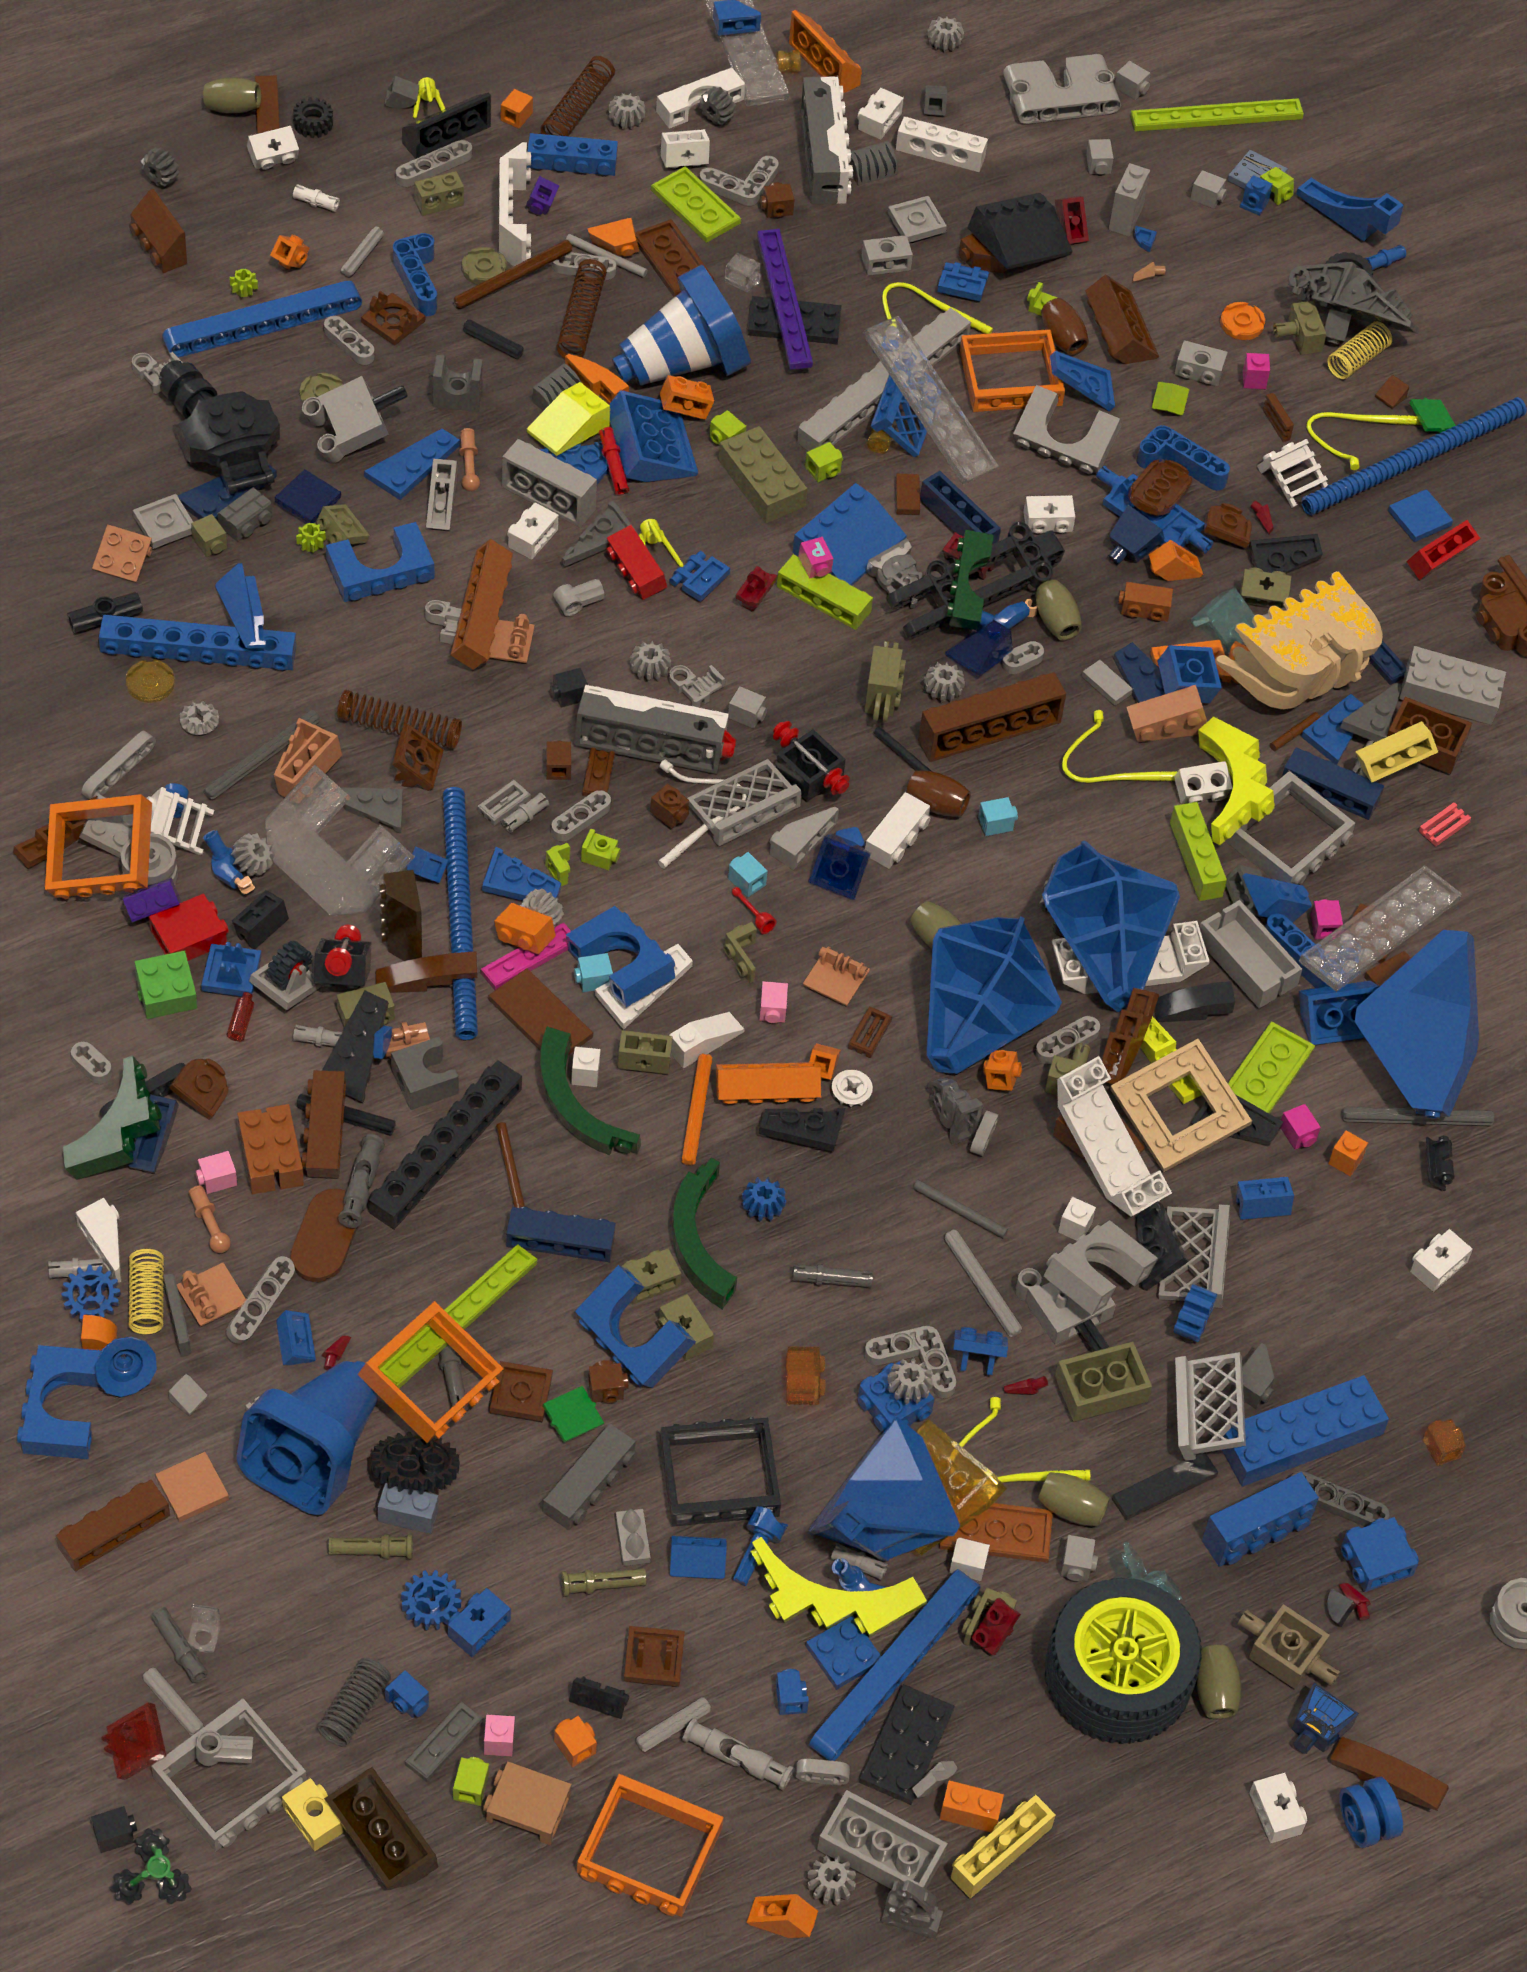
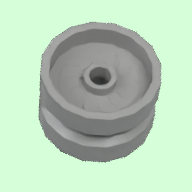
M151 833L148 886L171 877L174 884H176L178 870L175 847L166 837ZM132 838L126 842L121 851L123 875L130 874Z
M1527 1578L1511 1580L1504 1585L1490 1612V1625L1494 1634L1503 1643L1518 1649H1527Z

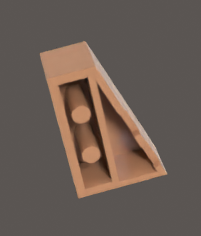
M1196 685L1127 706L1137 742L1199 735L1198 730L1207 723Z
M298 718L296 723L297 728L294 735H291L289 739L288 749L283 753L274 773L279 795L296 803H299L342 756L338 735Z

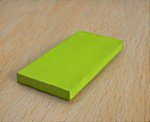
M686 166L651 185V191L706 243L741 224V218Z
M1271 1021L1228 1085L1234 1094L1270 1114L1314 1051L1315 1045Z

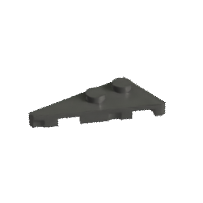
M614 500L610 501L608 509L602 515L599 514L595 518V522L589 525L579 536L578 543L566 551L565 556L562 557L564 567L605 550L609 547L607 537L632 525Z
M1394 684L1344 718L1340 728L1375 742L1386 738L1402 685Z
M316 787V796L322 798V800L330 804L333 801L345 806L346 811L362 818H368L371 822L378 825L382 822L393 827L394 832L401 833L403 789Z

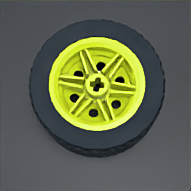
M1111 1578L1110 1580L1105 1579L1095 1582L1093 1585H1088L1083 1590H1079L1076 1595L1070 1597V1600L1065 1603L1064 1608L1060 1610L1046 1653L1045 1682L1048 1685V1693L1051 1694L1050 1698L1055 1702L1056 1709L1076 1729L1104 1742H1117L1120 1744H1131L1137 1741L1143 1742L1168 1730L1169 1726L1174 1725L1186 1709L1201 1665L1202 1645L1200 1644L1201 1638L1198 1636L1199 1631L1195 1626V1621L1191 1619L1189 1611L1185 1609L1183 1604L1178 1602L1176 1597H1173L1162 1588L1142 1580ZM1091 1650L1098 1651L1096 1653L1091 1654ZM1104 1675V1677L1110 1682H1107L1106 1680L1102 1679L1101 1676ZM1135 1681L1139 1684L1137 1687L1129 1686V1684Z

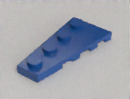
M440 429L365 470L364 477L401 500L432 472L433 459L445 460L460 446V439L444 429Z

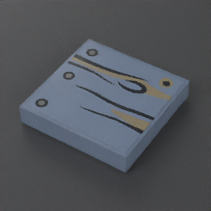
M1249 150L1228 175L1227 181L1245 189L1253 175L1260 178L1261 175L1274 167L1287 174L1288 168Z

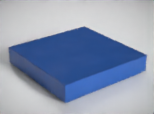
M1427 489L1389 505L1388 508L1389 513L1414 542L1448 528L1453 523V519Z

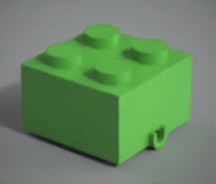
M185 951L135 961L136 978L140 990L138 991L139 1001L143 1002L147 1019L197 1009L195 986Z

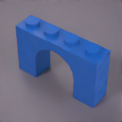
M416 522L394 527V544L399 553L400 560L395 565L386 569H372L362 565L357 560L349 539L326 545V561L344 602L435 579L434 561Z
M616 906L566 934L568 950L577 960L580 957L599 955L614 949H627L638 954L632 963L609 976L612 994L625 1007L630 1006L676 978L674 971L675 961L668 953L665 954L655 940L649 939L640 926H636L628 914L622 913Z
M618 1265L575 1312L581 1317L579 1320L580 1324L588 1331L593 1330L598 1336L596 1341L606 1350L609 1348L615 1354L613 1356L615 1362L621 1363L622 1368L627 1367L632 1372L630 1377L637 1385L653 1388L696 1341L679 1323L669 1320L649 1342L639 1347H629L620 1335V1317L624 1309L645 1287L627 1268Z
M38 1345L37 1355H32L30 1369L34 1371L33 1377L27 1380L26 1395H29L28 1403H23L22 1419H25L24 1426L19 1427L17 1442L21 1443L23 1454L89 1459L93 1436L91 1422L56 1419L43 1409V1403L53 1390L62 1386L101 1387L96 1381L94 1366L101 1350Z

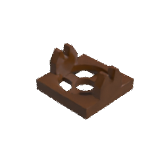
M379 291L378 298L372 297L370 310L361 317V323L394 346L426 321V315L394 293L387 296L382 291ZM387 307H398L401 310L397 313H389L385 309ZM377 315L384 318V323L381 326L377 323ZM394 317L398 318L400 322L390 324L387 320Z
M410 724L403 726L392 764L398 769L394 780H403L401 784L403 787H412L419 784L427 791L433 789L444 750ZM405 752L411 755L414 762L413 767L407 763ZM416 753L423 754L424 762L418 760ZM425 765L429 768L427 774L420 773L421 766Z

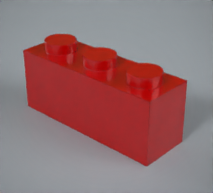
M1466 520L1420 549L1406 562L1418 579L1421 580L1468 550L1481 538L1469 521Z
M632 525L607 537L609 547L606 550L612 561L617 560L619 563L617 567L623 577L627 576L630 580L628 584L634 594L638 593L642 600L667 588L664 573Z

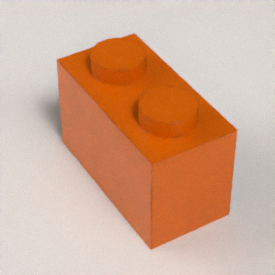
M511 903L494 920L498 940L539 954L556 936L552 917Z
M949 1780L940 1820L992 1833L998 1822L1004 1794Z

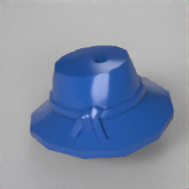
M134 1337L114 1339L101 1350L94 1365L96 1381L108 1394L123 1397L137 1393L150 1384L157 1370L156 1354L145 1340Z

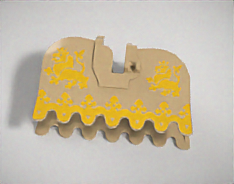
M1336 571L1330 576L1333 585H1329L1325 581H1318L1315 584L1318 594L1308 589H1302L1299 593L1302 602H1298L1291 597L1286 598L1284 607L1287 611L1277 606H1271L1268 610V615L1271 619H1267L1260 614L1253 617L1252 623L1255 628L1245 623L1237 624L1234 630L1239 634L1250 652L1238 646L1232 651L1235 660L1221 655L1216 658L1215 662L1257 700L1270 707L1290 709L1300 705L1308 698L1313 699L1327 693L1333 687L1340 688L1351 681L1356 682L1360 680L1361 673L1368 665L1369 656L1374 654L1382 643V630L1378 619L1369 606L1353 590L1341 573Z

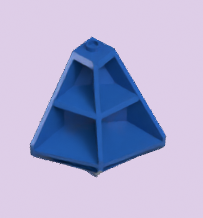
M1081 841L1079 846L1058 857L1042 896L1047 910L1104 1002L1117 1012H1120L1128 1007L1133 987L1144 990L1180 895L1175 883L1104 856L1097 852L1087 841Z
M1021 916L1019 918L993 917L938 929L933 939L927 1040V1057L936 1072L958 1074L1057 1013L1062 1001L1024 924L1025 918Z
M1442 930L1358 1005L1356 1009V1025L1416 1114L1424 1115L1427 1118L1440 1119V1116L1450 1117L1477 1054L1479 1027L1474 937L1466 931Z
M897 1417L875 1441L811 1525L807 1533L811 1536L816 1534L867 1552L882 1561H889L893 1557L947 1536H954L960 1524L923 1437Z

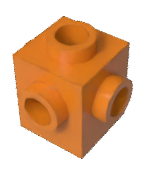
M292 234L291 237L279 235L270 256L279 260L278 264L287 269H291V267L301 268L307 260V253L310 248L304 245V240Z
M996 1050L990 1054L989 1060L984 1062L987 1088L1012 1091L1017 1077H1021L1022 1064L1018 1062L1017 1052Z

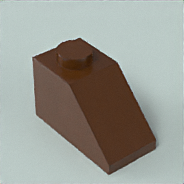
M973 233L960 240L958 255L971 268L976 266L981 267V270L1002 274L1007 271V268Z

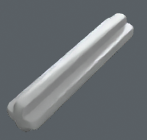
M374 227L341 268V272L346 277L354 274L384 236V232L379 227Z
M151 1668L144 1673V1681L191 1736L203 1728V1723L156 1668Z
M702 1697L641 1734L636 1739L638 1747L641 1751L646 1752L688 1726L693 1718L698 1720L710 1712L711 1708L709 1702Z

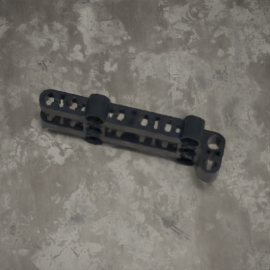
M1015 522L1011 525L1007 537L992 545L991 557L987 566L1013 554L1021 569L973 591L977 596L984 599L983 606L1028 584L1037 589L1042 583L1051 580L1053 567L1061 562L1065 552L1054 531L1050 530L1035 537L1026 523ZM1019 533L1023 538L1018 539L1013 534ZM1024 553H1031L1035 558H1028ZM940 560L932 561L929 563L924 577L891 592L886 597V601L892 610L930 593L938 604L939 608L904 625L903 631L908 639H914L937 627L950 623V617L946 615L949 602L953 603L954 595L946 597L942 592H950L952 580L956 581L957 574L953 573L954 563L947 566ZM987 566L979 567V568L973 570L970 574H972V573H974V572H976V571H978V570H980V569H982V568H984V567H987ZM931 572H938L941 574V577H934ZM1041 572L1046 578H1040L1036 573Z

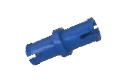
M1397 245L1388 250L1382 249L1378 254L1364 259H1367L1368 263L1372 265V270L1381 266L1388 267L1392 262L1404 259L1406 257V249L1402 245Z

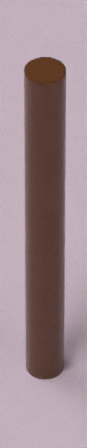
M500 1122L496 1125L514 1207H525L506 1123Z

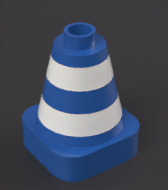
M703 265L677 277L681 292L619 344L621 354L612 358V361L620 378L625 383L635 379L639 386L664 380L668 375L675 377L719 365L722 372L729 376L751 364L748 349L737 319Z

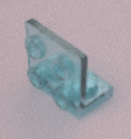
M1235 587L1220 593L1190 619L1195 627L1202 624L1206 626L1211 625L1228 651H1230L1235 641L1243 642L1239 634L1234 630L1237 624L1245 623L1255 628L1252 623L1255 615Z
M1128 1541L1123 1543L1125 1552L1121 1553L1125 1567L1131 1570L1132 1577H1129V1579L1152 1583L1169 1592L1178 1600L1182 1599L1180 1589L1165 1570L1153 1571L1147 1574L1143 1560Z

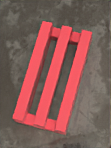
M1452 803L1421 825L1419 832L1436 847L1470 823L1471 817L1469 815L1465 816L1462 809L1458 810L1457 804ZM1456 819H1459V821H1458L1457 823H1455L1454 825H1452L1450 828H1448L1447 830H1445L1443 833H1441L1440 835H1438L1436 838L1433 837V836H1434L1435 834H1437L1439 831L1445 829V828H1446L1449 824H1451L1453 821H1455Z

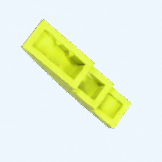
M1152 1016L1140 1047L1151 1064L1177 1050L1176 1041ZM1190 1075L1168 1086L1183 1104L1202 1095Z

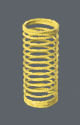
M1381 322L1371 323L1328 356L1327 361L1330 371L1340 379H1347L1391 345L1392 335L1390 330ZM1372 327H1376L1384 333L1387 339V345L1385 344V340L1382 334ZM1372 330L1376 331L1382 337L1384 345L1381 343L1379 337L1372 332ZM1334 356L1340 369L1343 370L1345 373H1348L1347 375L1341 373L1338 370L1334 363ZM1331 357H1332V362H1333V365H1334L1335 369H1336L1341 375H1339V374L1334 370V368L1332 367ZM1337 357L1340 358L1341 363L1346 369H1348V372L1341 367Z
M140 1249L129 1256V1328L139 1334H152L163 1328L164 1256L161 1252L154 1249ZM146 1253L155 1254L161 1258L145 1256L134 1261L132 1260L135 1256ZM148 1258L156 1259L159 1261L157 1263L150 1261L136 1263L137 1260ZM140 1286V1287H148V1288L137 1289V1288H135V1287ZM137 1302H142V1303H146V1304H140V1305H138V1304H136V1303H137ZM137 1307H141V1308H155V1307H158L159 1309H157V1310H155V1309H141V1310H137V1309H135V1308H137ZM139 1319H154L156 1321L143 1322L139 1321ZM136 1321L142 1324H153L160 1322V1324L153 1327H142L134 1324L133 1322Z

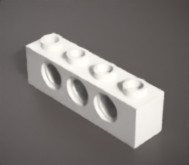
M904 117L898 130L896 150L980 172L986 156L988 139Z

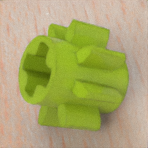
M247 269L236 270L235 277H230L232 293H237L241 297L252 296L253 289H258L256 273H251Z
M307 523L303 527L298 528L299 534L296 535V543L302 544L303 551L315 552L319 548L324 547L323 541L326 540V532L320 531L319 524Z

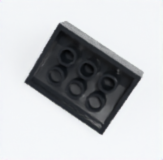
M1041 193L976 206L967 226L975 237L1007 269L1071 255L1073 252L1054 206Z

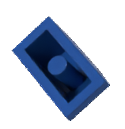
M737 0L715 1L713 4V21L718 36L760 31L761 12Z

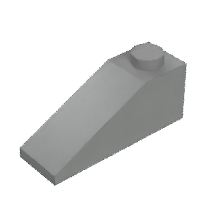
M433 459L426 529L450 531L457 484V461Z
M832 807L785 825L780 832L776 831L770 839V855L794 870L837 824L839 809Z

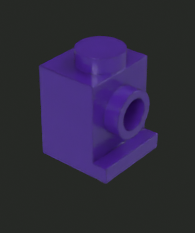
M539 176L533 186L526 206L530 207L531 212L541 215L543 213L546 215L559 185Z

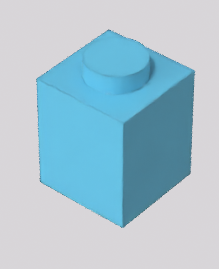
M1009 797L981 802L978 818L985 836L1013 831L1018 814L1016 807L1011 805Z
M747 852L743 856H738L731 861L728 879L736 887H739L748 898L766 886L768 871Z
M608 953L578 958V968H574L575 981L581 984L582 992L595 991L598 987L608 983L609 976L613 974Z

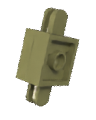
M884 641V647L874 646L864 712L874 714L873 721H878V716L883 715L882 722L887 723L888 716L893 717L894 707L899 708L904 677L902 674H904L906 660L901 659L902 649H898V642H894L893 648H888L889 641Z

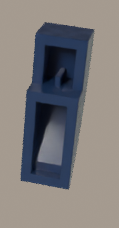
M151 1095L150 1100L154 1105L157 1104L161 1110L162 1119L159 1120L160 1131L136 1138L135 1151H133L134 1162L130 1163L129 1167L155 1173L167 1145L179 1104L173 1099Z

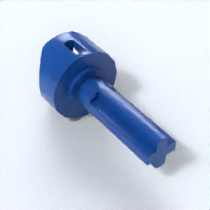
M757 1506L747 1524V1528L754 1536L733 1578L735 1582L743 1586L747 1585L757 1565L750 1552L755 1549L752 1542L762 1537L766 1544H768V1541L779 1543L788 1527V1524L778 1522L772 1511L768 1508Z

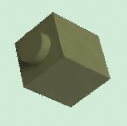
M212 514L191 523L192 539L206 557L220 553L227 548L226 532Z

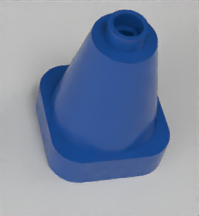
M361 1361L340 1362L290 1394L279 1389L266 1390L245 1412L242 1420L237 1462L245 1476L256 1485L304 1512L313 1515L325 1513L346 1489L354 1448L379 1399V1395L358 1376V1373L366 1363Z

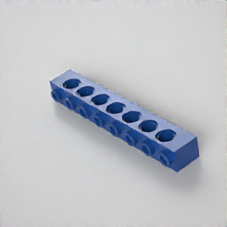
M103 615L99 644L100 652L108 654L293 670L296 654V633L263 630L266 647L246 648L236 627Z

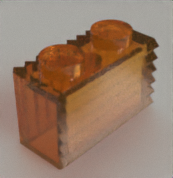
M787 1346L786 1383L788 1405H818L820 1395H825V1379H820V1372L825 1370V1356H820V1347Z

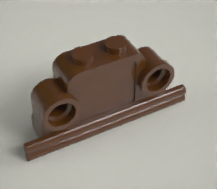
M1506 555L1505 557H1500L1497 561L1504 572H1489L1483 577L1482 588L1479 594L1481 603L1476 617L1479 624L1483 625L1488 632L1490 639L1501 650L1510 651L1516 648L1521 655L1527 656V578L1512 557Z

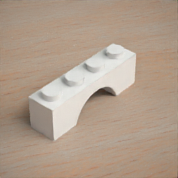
M729 68L657 96L656 112L670 129L688 122L689 109L693 105L700 103L699 99L709 88L713 86L716 88L721 87L724 92L728 91V95L733 97L732 101L737 103L744 100L745 83L733 68Z

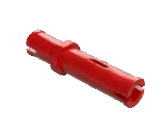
M605 427L603 428L605 433H603L602 429L598 432L603 446L602 454L607 460L615 494L624 495L623 489H625L626 493L630 489L619 455L621 450L616 444L613 428Z

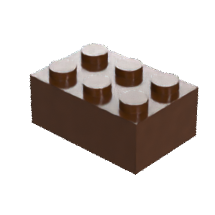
M1405 696L1387 737L1422 721L1431 731L1438 753L1418 762L1451 774L1468 739L1472 722Z

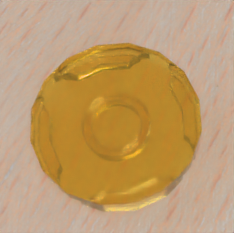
M153 660V662L139 661L132 665L126 675V686L129 694L141 702L152 703L161 701L168 697L174 689L175 679L172 669L166 663L159 660Z

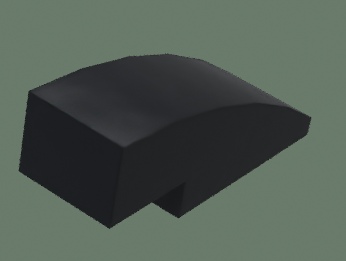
M1217 982L1193 986L1158 997L1155 1007L1157 1022L1206 1020L1208 1014L1233 1013L1235 997L1232 982Z

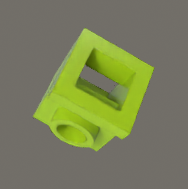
M590 829L582 846L581 862L609 870L612 863L618 861L621 849L618 848V840L597 834L594 829Z

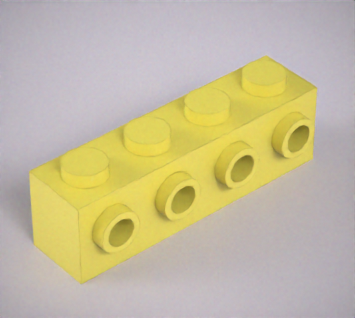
M1037 1795L1028 1802H1022L1014 1810L1013 1815L1007 1820L1005 1818L1002 1819L994 1827L991 1834L987 1837H981L974 1844L970 1852L966 1855H960L952 1864L951 1879L970 1899L1052 1828L1055 1814Z

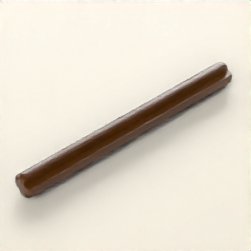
M564 240L455 296L454 303L458 309H462L572 252L573 247L569 240Z

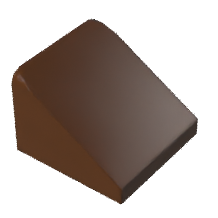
M1392 375L1379 389L1375 397L1393 409L1407 398L1409 386Z

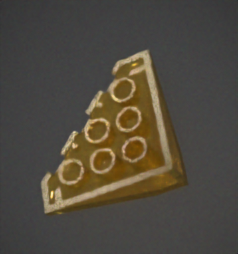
M929 1419L916 1431L923 1437L959 1521V1529L989 1509L1007 1489L992 1471ZM947 1537L914 1550L922 1556Z

